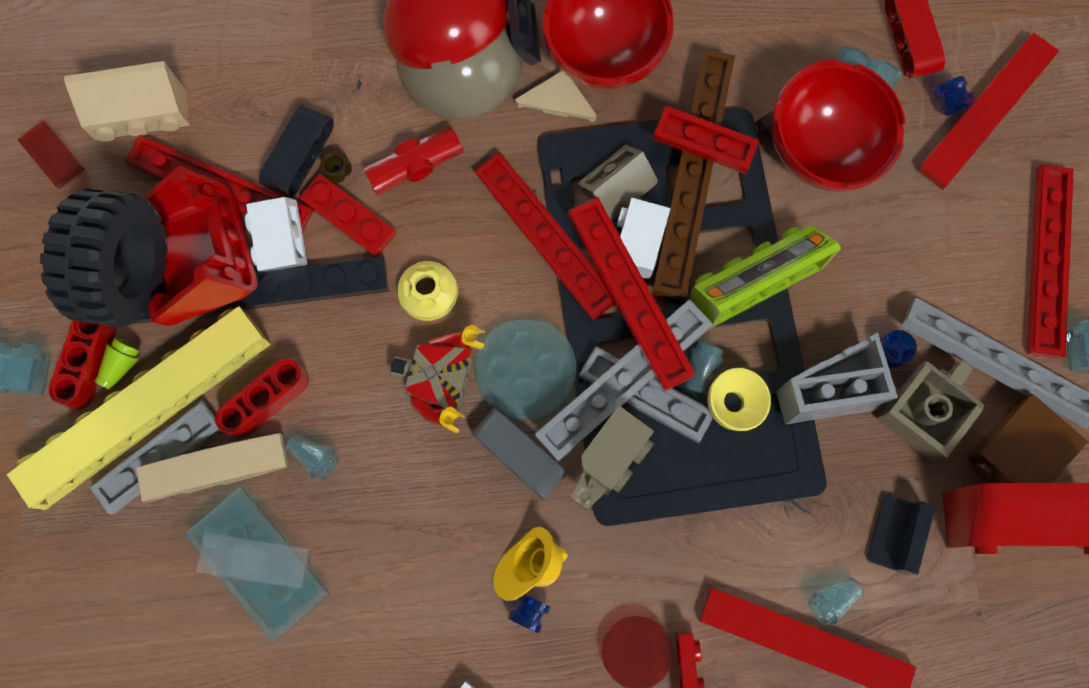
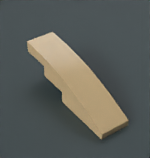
M281 433L184 454L140 466L136 470L142 502H152L179 493H192L219 484L228 485L287 468L289 465L283 436Z

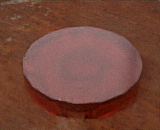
M635 615L622 618L611 626L603 638L601 654L603 665L607 672L621 686L625 688H652L664 679L671 668L673 649L671 639L661 625L650 618Z

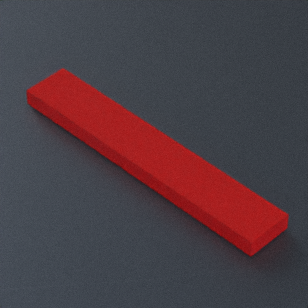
M1033 32L917 171L943 190L1058 54L1059 50Z
M140 134L124 160L129 167L159 180H163L176 167L180 166L219 181L233 193L239 214L246 216L248 213L246 204L285 197ZM297 202L303 233L313 214V210Z
M500 152L474 170L478 179L592 321L615 305L600 274Z
M1043 164L1036 168L1027 355L1054 359L1066 357L1073 168Z
M599 197L569 210V219L662 391L666 392L694 378L696 374Z
M711 587L699 622L868 688H911L916 671V666Z

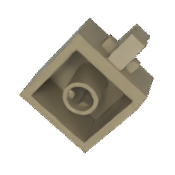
M961 360L954 364L949 372H946L944 369L939 371L928 361L924 362L913 370L897 391L898 398L883 409L877 420L931 462L948 458L984 408V404L968 393V388L963 385L974 368L964 360Z
M618 406L582 454L579 463L581 478L571 495V499L588 511L603 494L608 495L612 489L618 493L633 474L628 469L632 461L639 465L654 445L649 440L654 431L625 409Z

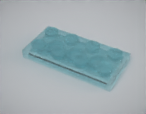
M242 487L235 490L185 533V536L271 643L280 639L330 595L324 585Z

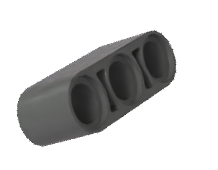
M495 408L471 432V435L543 500L567 476V472Z

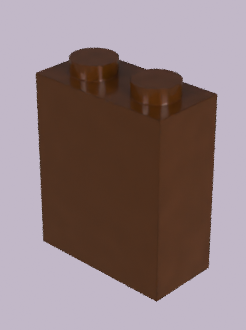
M1031 394L1018 399L967 458L975 464L974 469L978 474L988 480H993L995 483H1054L1088 441L1038 397Z

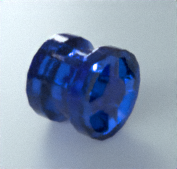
M964 76L950 79L934 90L936 98L943 103L942 111L945 116L956 114L968 108L976 101L973 93L968 92L966 89L967 81Z
M893 330L880 339L889 368L903 365L916 354V340L907 331ZM889 349H892L893 352L896 353V356H894V354Z
M524 594L517 599L518 605L515 610L510 611L508 619L529 630L540 633L543 615L549 613L551 606Z

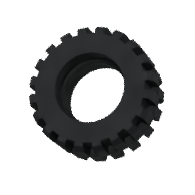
M94 188L78 190L69 195L68 199L63 200L56 207L58 212L51 215L47 223L49 225L48 232L43 235L44 251L40 253V264L43 265V273H41L42 283L47 286L45 293L53 303V306L70 320L111 327L129 326L139 321L140 318L149 312V301L162 288L164 282L162 276L167 267L165 254L168 253L167 243L164 240L166 236L165 227L160 223L162 218L155 210V207L140 195Z

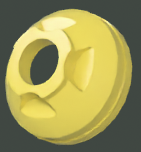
M433 261L418 262L404 271L399 280V302L403 309L415 319L422 321L440 319L447 315L456 304L458 297L456 279L440 263ZM424 277L433 279L436 284L434 291L427 295H422L416 291L417 282Z
M745 368L729 369L718 375L712 382L707 396L708 407L714 420L724 428L733 431H747L756 428L766 419L771 406L770 392L764 380L755 372ZM727 393H735L739 396L741 408L738 412H731L725 407L724 398Z

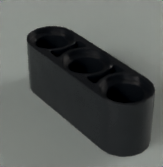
M301 104L294 112L266 160L259 175V183L281 195L293 198L330 137L334 127V118L305 104Z

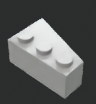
M878 332L829 360H825L791 378L776 392L785 424L880 410L898 398Z

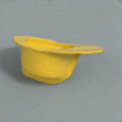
M543 527L533 528L500 559L493 578L496 594L506 601H511L523 596L533 587L551 585L560 575L563 562L568 557L567 552L553 542L552 536L547 529Z

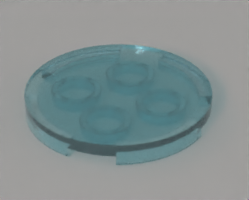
M541 320L509 321L494 329L483 341L484 347L477 354L476 379L482 396L493 408L510 418L532 420L554 412L567 400L575 384L577 366L569 341L557 328Z

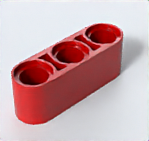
M885 0L886 16L903 71L907 78L942 72L945 67V54L928 0Z
M72 321L48 388L49 397L53 402L76 410L83 409L91 403L98 386L94 380L98 375L107 343H112L116 336V327L99 325L97 331L91 334L90 330L94 324ZM87 353L86 362L79 366L81 356ZM75 385V393L68 399V390Z
M282 359L276 362L217 410L215 415L217 428L236 438L248 436L307 388L309 383L308 373L294 360ZM290 370H296L297 377L294 382L285 385L283 382L284 375ZM268 391V402L258 407L256 401L258 395ZM236 413H241V423L236 428L231 429L229 426L230 418Z

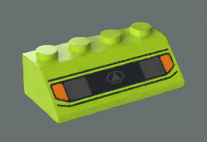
M812 225L802 230L798 226L781 235V241L773 245L770 242H765L752 251L753 255L747 259L742 260L741 257H737L723 266L724 271L716 275L709 272L694 281L695 286L690 293V297L695 306L713 324L711 328L824 269L840 251V245Z

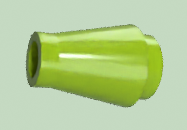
M114 337L112 343H107L100 369L94 381L102 387L114 390L117 383L139 360L137 355L140 349L128 341Z

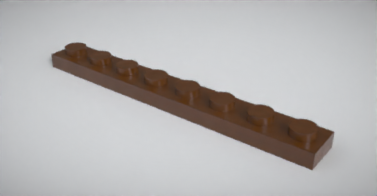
M707 49L703 50L690 115L721 126L735 55ZM682 151L670 205L671 209L667 219L652 294L683 301L687 297L714 163Z

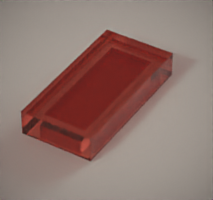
M44 120L18 139L19 143L58 189H61L86 170Z

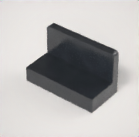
M889 495L884 496L868 551L867 561L905 575H918L936 506L923 501L910 503Z

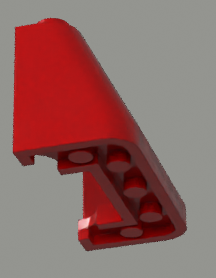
M180 166L176 167L143 197L160 214L162 218L160 223L165 227L166 231L164 240L167 243L168 253L165 254L167 267L166 271L163 272L167 294L158 293L149 301L151 321L166 326H173L243 299L255 291L258 286L233 193L219 181Z

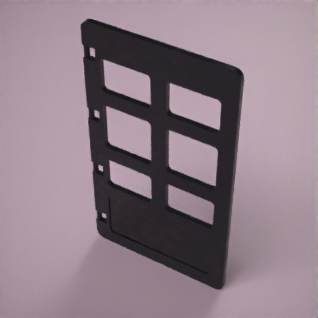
M742 108L724 110L721 126L758 139L753 115L748 110ZM660 119L548 134L540 140L539 155L548 212L581 252L586 248L568 217V211L574 208L570 183L575 179L585 178L624 145H629L644 152L658 180V183L646 192L647 202L670 208L671 195L666 168L679 165L682 150L653 140ZM758 143L747 173L743 174L740 172L745 202L704 208L699 233L747 227L751 230L754 248L765 242H770L771 245L778 242ZM561 171L564 186L553 187L550 172ZM618 220L612 221L618 234L621 236L623 228L617 227ZM663 234L662 241H661L660 248H659L658 255H657L658 262H659V258H660V253H661V248H662V243H663L664 234ZM559 280L576 397H578L592 385L588 382L583 383V380L579 378V374L581 372L580 365L586 364L595 346L597 347L602 343L634 339L622 316L592 321ZM788 288L715 326L721 327L757 321L769 323L777 360V369L756 373L768 386L771 396L770 411L766 419L754 429L733 431L724 428L712 418L701 441L696 443L625 403L621 406L623 409L654 431L649 438L654 445L639 465L632 461L628 469L633 474L618 493L612 489L608 495L603 494L593 504L594 515L598 523L603 526H616L807 498L824 492L827 480L815 420L785 424L776 393L791 378L804 372ZM688 292L685 301L664 297L666 308L661 310L665 319H668L689 300ZM696 340L684 351L696 375L694 378L673 389L709 408L707 401L708 391L715 379L708 380L703 376ZM727 393L724 398L725 407L731 412H738L741 408L739 396L735 393ZM607 420L583 440L584 450L588 448Z

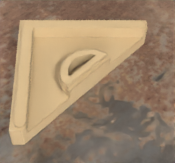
M563 71L515 99V104L518 108L527 107L543 110V113L562 117L573 116L588 119L589 122H594L597 119L594 110L572 79Z

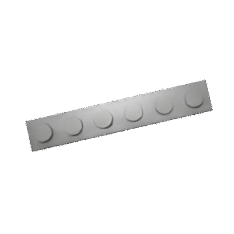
M915 298L911 302L901 324L902 328L958 359L964 360L972 367L1023 395L1034 394L1054 412L1085 429L1089 428V392L922 300Z
M690 299L666 319L683 352L713 325ZM635 346L535 434V437L557 462L563 459L606 421L618 406H623L655 377L639 346Z

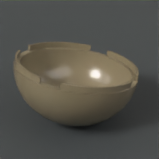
M507 18L508 22L504 30L494 42L481 52L452 65L451 61L448 60L431 64L432 69H417L405 66L397 61L400 80L409 96L419 106L421 105L427 110L436 113L437 116L450 119L478 117L501 105L519 80L523 60L513 47L509 19Z

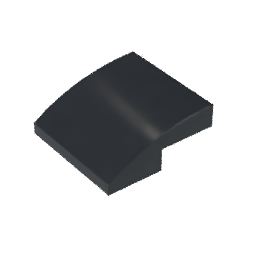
M507 0L511 41L515 51L530 66L541 62L535 4L530 0Z

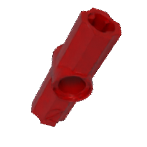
M448 126L420 141L418 139H410L401 143L394 150V154L364 168V172L378 196L406 181L418 182L423 180L434 171V167L464 153L454 129Z

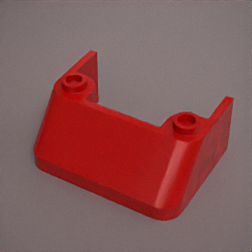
M988 483L943 492L947 548L974 547V554H998L997 547L1075 546L1083 548L1084 554H1089V483Z

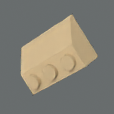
M165 61L64 76V82L80 125L94 140L112 141L115 137L139 136V134L144 136L147 132L158 130L176 131L179 127L190 126L187 91Z

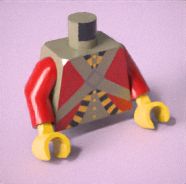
M474 325L467 326L464 331L449 333L428 340L425 345H417L413 360L395 356L390 370V376L407 380L405 392L410 397L411 406L426 421L444 426L454 433L459 432V429L453 426L454 420L457 417L465 419V415L460 412L475 357L473 350L468 347L479 350L484 347V343L475 340L477 335L485 333V330Z

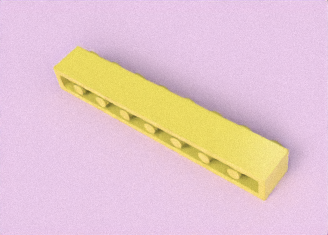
M239 306L235 309L226 310L217 318V322L208 329H201L195 332L190 337V342L166 353L162 357L161 363L137 374L132 380L133 383L128 387L108 395L104 399V404L99 408L79 416L75 420V425L66 432L50 437L45 443L46 446L37 453L21 458L16 463L17 467L10 471L7 476L27 506L33 509H48L271 344L251 317Z

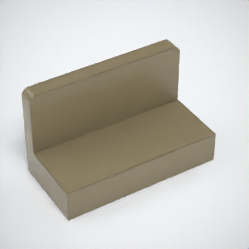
M624 145L578 182L577 185L582 194L589 198L599 197L612 221L621 213L622 207H629L631 198L639 199L654 187L658 180L644 152L629 145Z

